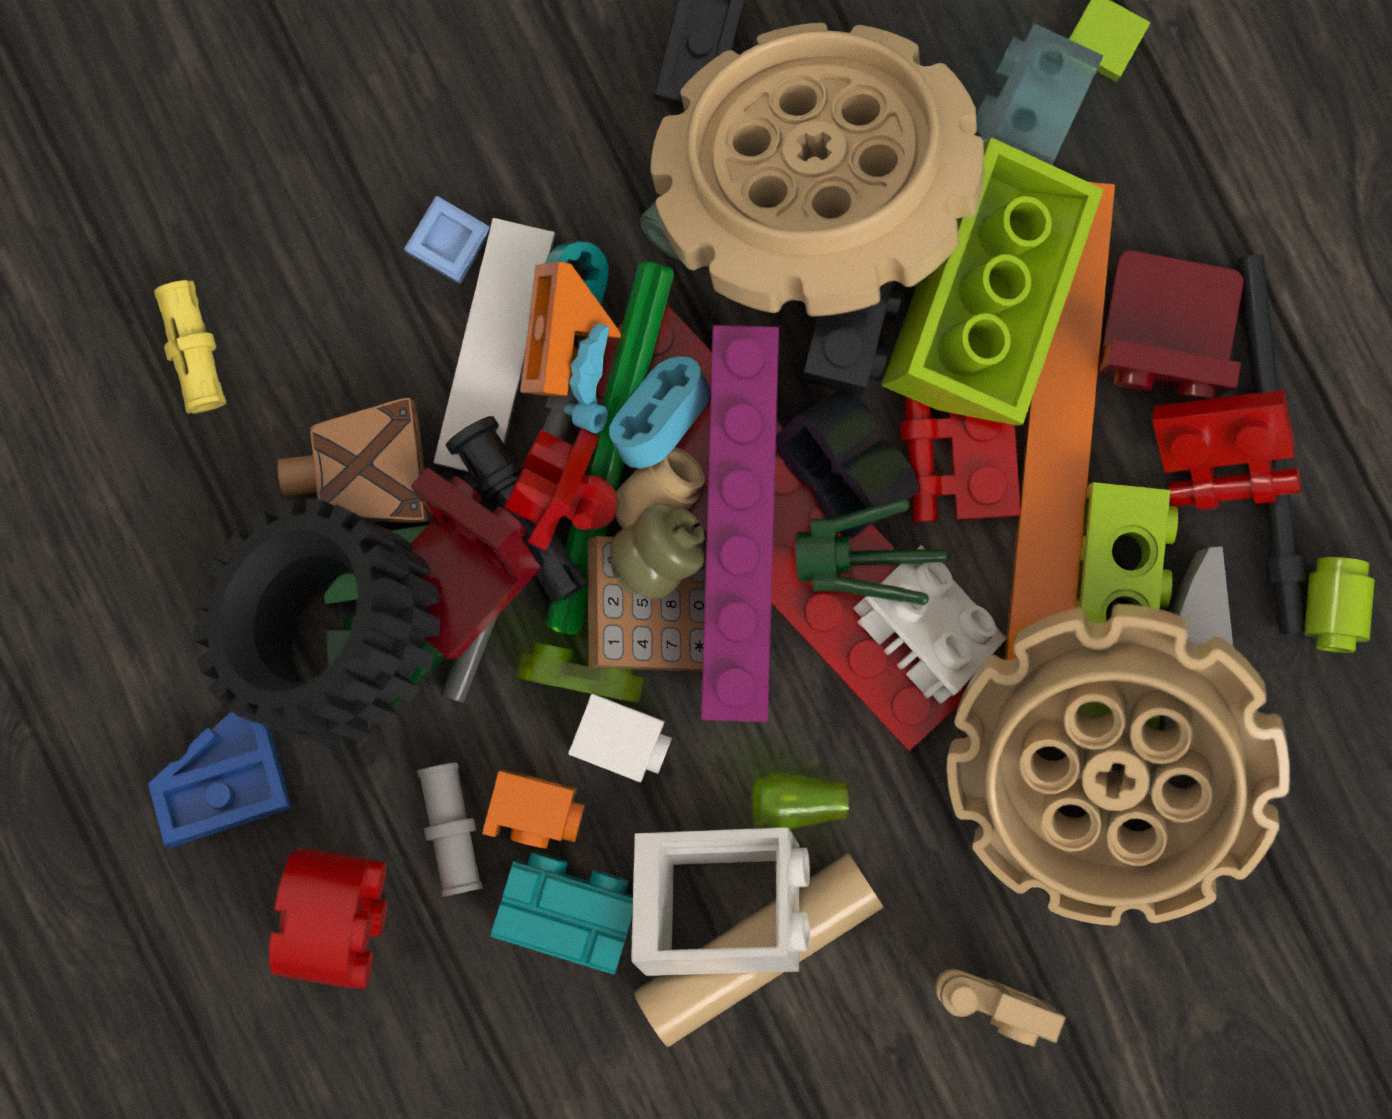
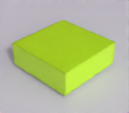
M1091 0L1062 52L1117 82L1151 22L1111 0Z

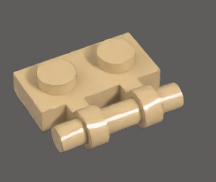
M955 968L942 972L935 982L936 996L947 1011L954 1016H968L976 1010L992 1016L990 1024L998 1027L997 1032L1030 1046H1035L1038 1036L1055 1043L1058 1039L1065 1017L1043 999L991 979L986 980Z

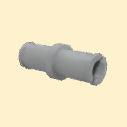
M458 763L443 764L417 771L418 777L421 780L430 827L424 828L426 841L433 840L442 885V897L483 888L479 878L470 832L476 831L474 818L467 819L458 774Z

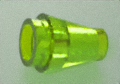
M771 770L768 776L754 778L752 813L756 828H789L793 830L831 820H846L849 799L845 782H830Z

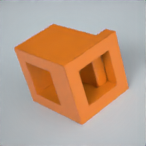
M502 769L498 771L482 834L496 837L500 834L501 827L505 826L512 828L511 840L534 847L547 848L549 838L575 842L585 805L574 802L577 790L575 787Z

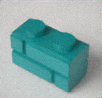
M531 851L528 862L516 859L512 864L490 937L615 975L633 916V894L627 892L629 881L596 870L592 871L590 881L566 874L568 862Z

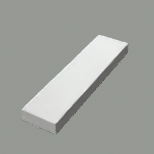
M496 218L492 219L433 462L435 465L469 473L459 455H451L445 445L462 429L488 416H494L499 423V428L496 432L503 444H506L523 373L535 265L545 264L549 253L553 249L555 241L554 232Z

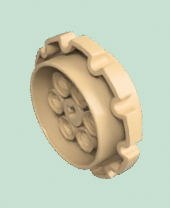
M825 23L789 26L759 35L757 37L758 45L740 55L732 50L725 51L700 69L680 91L685 112L679 115H669L662 119L653 145L651 175L656 192L662 195L656 200V207L664 234L678 258L691 270L709 266L714 290L731 300L767 312H777L786 301L798 300L805 303L806 311L811 316L845 313L877 304L880 301L879 288L886 282L898 281L906 287H911L938 268L958 246L956 219L961 217L969 218L977 212L984 185L985 167L983 140L979 136H974L977 131L976 108L963 84L945 64L937 63L932 66H921L918 45L904 37L864 25L854 26L850 33L828 31ZM832 216H840V217H838V218L828 219L829 217H832Z
M1118 604L1114 606L1110 620L1101 624L1090 621L1085 611L1081 608L1070 609L1045 617L1017 633L1014 645V652L1017 658L1003 660L995 655L989 656L970 680L957 709L955 725L969 736L954 739L950 744L947 756L948 788L955 815L961 820L971 819L980 824L975 830L972 847L987 868L1018 894H1023L1033 887H1039L1047 891L1049 894L1048 909L1053 913L1082 922L1111 926L1118 925L1122 913L1128 909L1141 910L1151 923L1185 916L1204 908L1216 900L1215 878L1222 875H1229L1238 880L1246 878L1264 857L1278 832V810L1275 806L1267 803V801L1275 797H1284L1289 791V756L1282 718L1277 714H1262L1257 711V708L1266 701L1264 681L1246 658L1232 645L1218 636L1212 637L1203 644L1192 643L1187 639L1188 624L1184 617L1151 607ZM1088 701H1098L1106 704L1112 711L1102 717H1093L1081 711L1080 706ZM1165 715L1173 718L1178 724L1170 730L1160 731L1149 727L1145 721L1152 716ZM1045 746H1054L1065 752L1067 756L1058 761H1049L1038 755L1036 751ZM1113 763L1123 764L1120 772L1110 770ZM1177 774H1186L1194 777L1198 782L1189 788H1177L1170 785L1166 780ZM1068 804L1078 805L1084 808L1087 814L1077 818L1067 817L1060 813L1058 808ZM1139 818L1152 824V827L1145 831L1136 832L1129 830L1122 823L1129 819Z

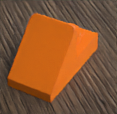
M553 262L535 265L521 393L542 396H567L568 386L570 385L569 381L573 375L570 365L578 356V350L573 346L574 336L588 338L591 329L597 323H601L609 327L607 339L621 338V334L615 324L569 263Z

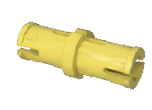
M175 281L156 288L154 294L163 317L168 339L164 349L167 360L174 361L182 388L186 412L201 413L225 405L226 399L218 380L212 355L216 345L213 334L206 333L198 306L194 281Z

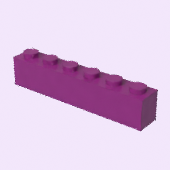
M713 325L701 720L768 722L779 327Z

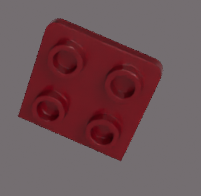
M1137 251L1124 252L1116 263L1098 363V374L1115 377L1114 385L1127 389L1151 391L1153 384L1178 389V397L1192 401L1215 399L1216 396L1222 397L1236 389L1241 362L1231 361L1230 356L1243 288L1242 275L1236 270Z
M427 467L410 485L433 517V520L411 543L414 546L411 552L423 557L431 570L421 579L437 586L440 600L439 603L426 607V613L441 619L439 637L425 636L424 642L445 658L456 659L468 649L541 567L522 540L527 534L526 529L512 514L502 507H497L493 513L482 506L484 501L480 495L464 480L455 476L448 482Z

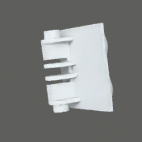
M920 545L917 549H924V547ZM942 562L900 564L880 583L927 593L929 596L927 604L918 605L866 596L853 608L861 617L857 623L879 645L894 632L899 635L883 650L887 656L903 642L912 649L896 666L902 670L918 656L921 660L906 675L923 692L926 698L933 695L940 704L952 694L955 695L977 672L984 661L1006 640L1003 633L996 627L991 615L969 598L953 580L950 571Z

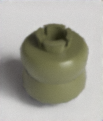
M659 503L644 509L634 524L617 532L610 546L613 562L612 572L615 577L621 576L618 583L632 594H640L650 599H662L671 594L678 587L682 579L699 571L704 564L706 550L703 542L705 539L702 526L697 528L694 526L699 523L696 517L683 508L675 509L670 505Z

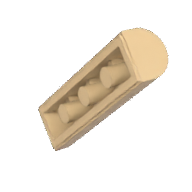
M846 853L812 875L809 879L808 887H799V912H807L810 928L809 950L799 952V962L884 908L849 853ZM776 899L700 949L776 947ZM784 972L658 975L636 989L634 996L659 1038L667 1047H670Z

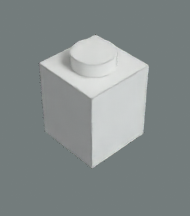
M591 694L568 754L641 782L646 770L659 773L672 738L660 734L665 723L664 720L597 694Z

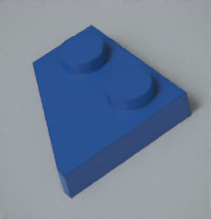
M232 712L212 730L207 728L189 745L187 753L180 760L169 763L148 783L163 843L170 848L293 809L271 729L241 718Z

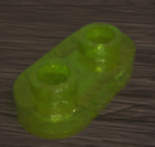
M534 643L532 655L519 653L514 678L640 703L645 678L632 675L633 669L589 668V666L570 663L572 650L540 643Z

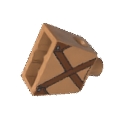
M411 398L398 399L315 424L310 428L313 455L278 459V477L283 497L317 493L318 499L334 506L335 504L342 506L372 522L428 524L431 522L430 513L410 487L425 470L418 407Z

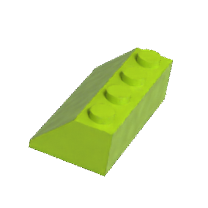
M991 137L983 142L985 174L977 212L972 217L956 219L958 246L938 268L917 283L881 386L939 411L1019 426L1024 423L1104 189Z

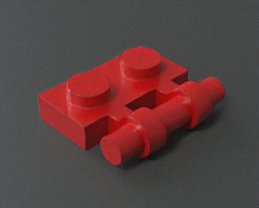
M1285 390L1154 406L1152 421L1164 472L1190 470L1192 480L1169 482L1171 506L1196 504L1197 510L1218 508L1219 502L1254 498L1255 504L1276 502L1277 495L1301 493L1299 468L1274 470L1272 460L1294 458L1295 441ZM1244 463L1249 465L1250 473L1216 477L1214 467Z
M904 396L906 420L900 422L901 442H907L908 462L917 476L921 489L911 498L912 522L926 523L938 521L936 497L953 496L955 521L1019 517L1021 509L1015 425L949 412L947 419H931L929 406ZM950 440L952 475L935 476L933 441Z

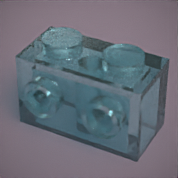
M1035 23L1025 42L1013 37L997 71L1008 77L1000 96L996 98L986 94L976 115L977 132L981 133L980 138H982L983 142L991 137L1052 165L1104 55Z

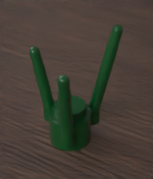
M905 498L884 504L881 503L835 518L811 519V531H798L795 541L799 583H813L814 591L836 590L918 605L928 603L929 596L927 593L841 577L840 575L852 574L853 565L947 562L950 559V553L944 549L852 551L850 535L838 536L839 531L906 511L910 503Z

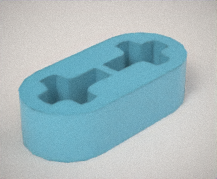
M678 356L659 363L647 375L614 417L609 427V436L625 464L634 468H645L661 462L673 450L704 410L710 400L711 389L697 361L690 357Z

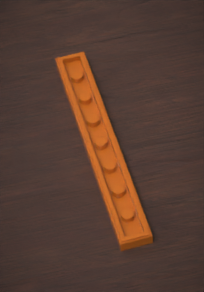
M1089 182L1104 189L1027 412L1020 487L1021 515L1017 518L1004 660L1017 658L1014 652V645L1019 631L1045 617L1076 608L1115 184Z

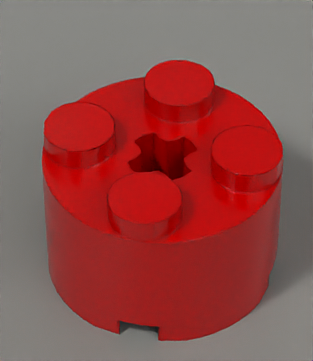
M298 848V851H292L281 878L274 909L275 911H281L280 933L271 932L269 965L271 974L345 988L366 989L373 963V952L367 951L369 937H381L387 913V899L380 898L385 883L386 862L373 858L311 848Z

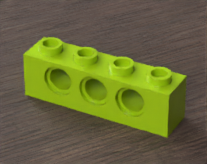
M1095 482L1087 485L1076 608L1083 609L1090 621L1100 624L1107 622V608L1116 598L1124 599L1131 605L1155 609L1160 607L1167 608L1169 606L1172 593V571L1163 569L1165 544H1174L1178 528V508L1176 506H1169L1170 490ZM1120 535L1133 538L1141 548V561L1132 571L1119 567L1113 559L1112 546ZM1088 701L1080 706L1081 711L1093 717H1102L1112 711L1106 704L1098 701ZM1160 715L1150 717L1145 723L1149 727L1158 730Z

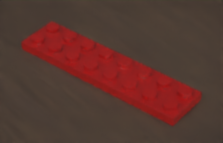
M666 304L648 374L659 363L669 358L678 356L690 357L697 361L711 389L712 352ZM623 323L617 328L620 333ZM619 338L607 339L602 376L596 385L597 403L601 406ZM711 395L704 410L675 446L690 454L703 470L705 482L700 488V497L687 511L696 517L699 521L697 525L702 526L706 534ZM776 422L777 435L783 428ZM776 444L771 604L907 751H910L959 705L962 695L973 676L955 695L952 694L941 704L933 695L926 698L923 692L906 675L921 659L917 656L902 670L896 666L912 649L903 642L887 656L883 650L899 635L894 632L879 645L857 623L861 617L853 608L866 596L836 590L814 591L813 583H799L795 558L796 534L798 531H811V519L826 518L817 503L813 488L805 484L792 472ZM874 526L851 539L852 551L896 550ZM900 564L853 565L852 574L840 576L881 583Z

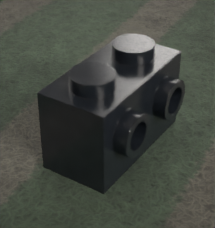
M897 281L886 282L879 288L880 301L877 304L845 313L817 316L801 381L838 391L846 388L858 396L863 395L867 388L868 380L880 382L890 346L878 342L884 318L896 320L905 286Z

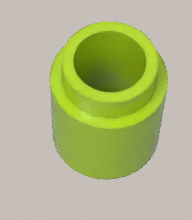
M1341 557L1317 559L1316 572L1309 574L1304 631L1305 636L1317 639L1316 649L1329 652L1353 653L1356 651V642H1367L1370 640L1375 579L1368 577V562Z

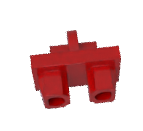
M542 429L540 430L524 460L523 470L504 506L505 509L535 523L528 539L529 543L546 550L558 521L563 516H567L575 527L581 530L601 528L608 525L614 519L619 505L615 490L601 476H583L598 441V436L581 429L571 445Z

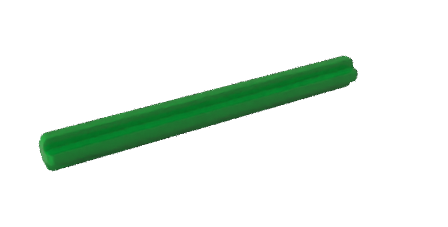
M641 261L637 267L620 333L621 338L618 340L602 406L608 412L607 422L600 432L594 433L599 438L583 475L601 476L612 486L615 492L618 490L624 462L609 436V427L614 417L648 375L674 276L673 269L650 261ZM571 521L565 550L588 582V539L596 536L605 537L608 525L601 528L581 530L575 527ZM588 585L564 601L562 598L559 604L553 605L550 601L545 621L548 628L564 634H575L580 631L588 604Z

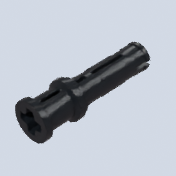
M488 416L462 429L445 446L451 455H459L477 484L475 491L483 499L485 505L492 504L495 510L497 507L505 509L504 506L523 470V462H515L496 432L499 428V423L494 416ZM505 509L526 529L527 534L522 540L541 567L536 575L553 605L559 604L562 598L564 601L588 585L585 577L582 576L576 564L573 563L555 531L546 550H543L528 542L535 523Z

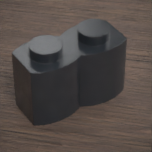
M846 388L797 415L776 435V444L784 461L800 480L813 488L817 503L826 518H835L901 498L909 500L921 490L917 476L907 459L896 447L882 438L879 425L872 412L857 395ZM882 519L839 532L844 536L850 535L851 539H853Z

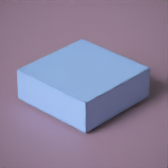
M436 195L404 250L417 260L456 283L461 284L486 243L490 227Z

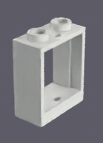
M789 828L636 833L634 845L632 963L646 976L799 971V952L808 951L810 943L807 912H799V887H808L810 879L807 848H799V843ZM776 861V947L672 950L673 865Z

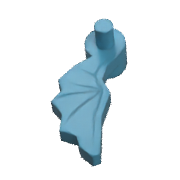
M597 323L591 329L589 337L580 342L578 356L570 365L573 375L569 381L572 393L578 400V403L568 402L564 407V412L572 416L575 426L592 433L600 432L606 425L608 418L607 409L599 405L596 399V385L602 376L603 355L609 333V327L601 323Z

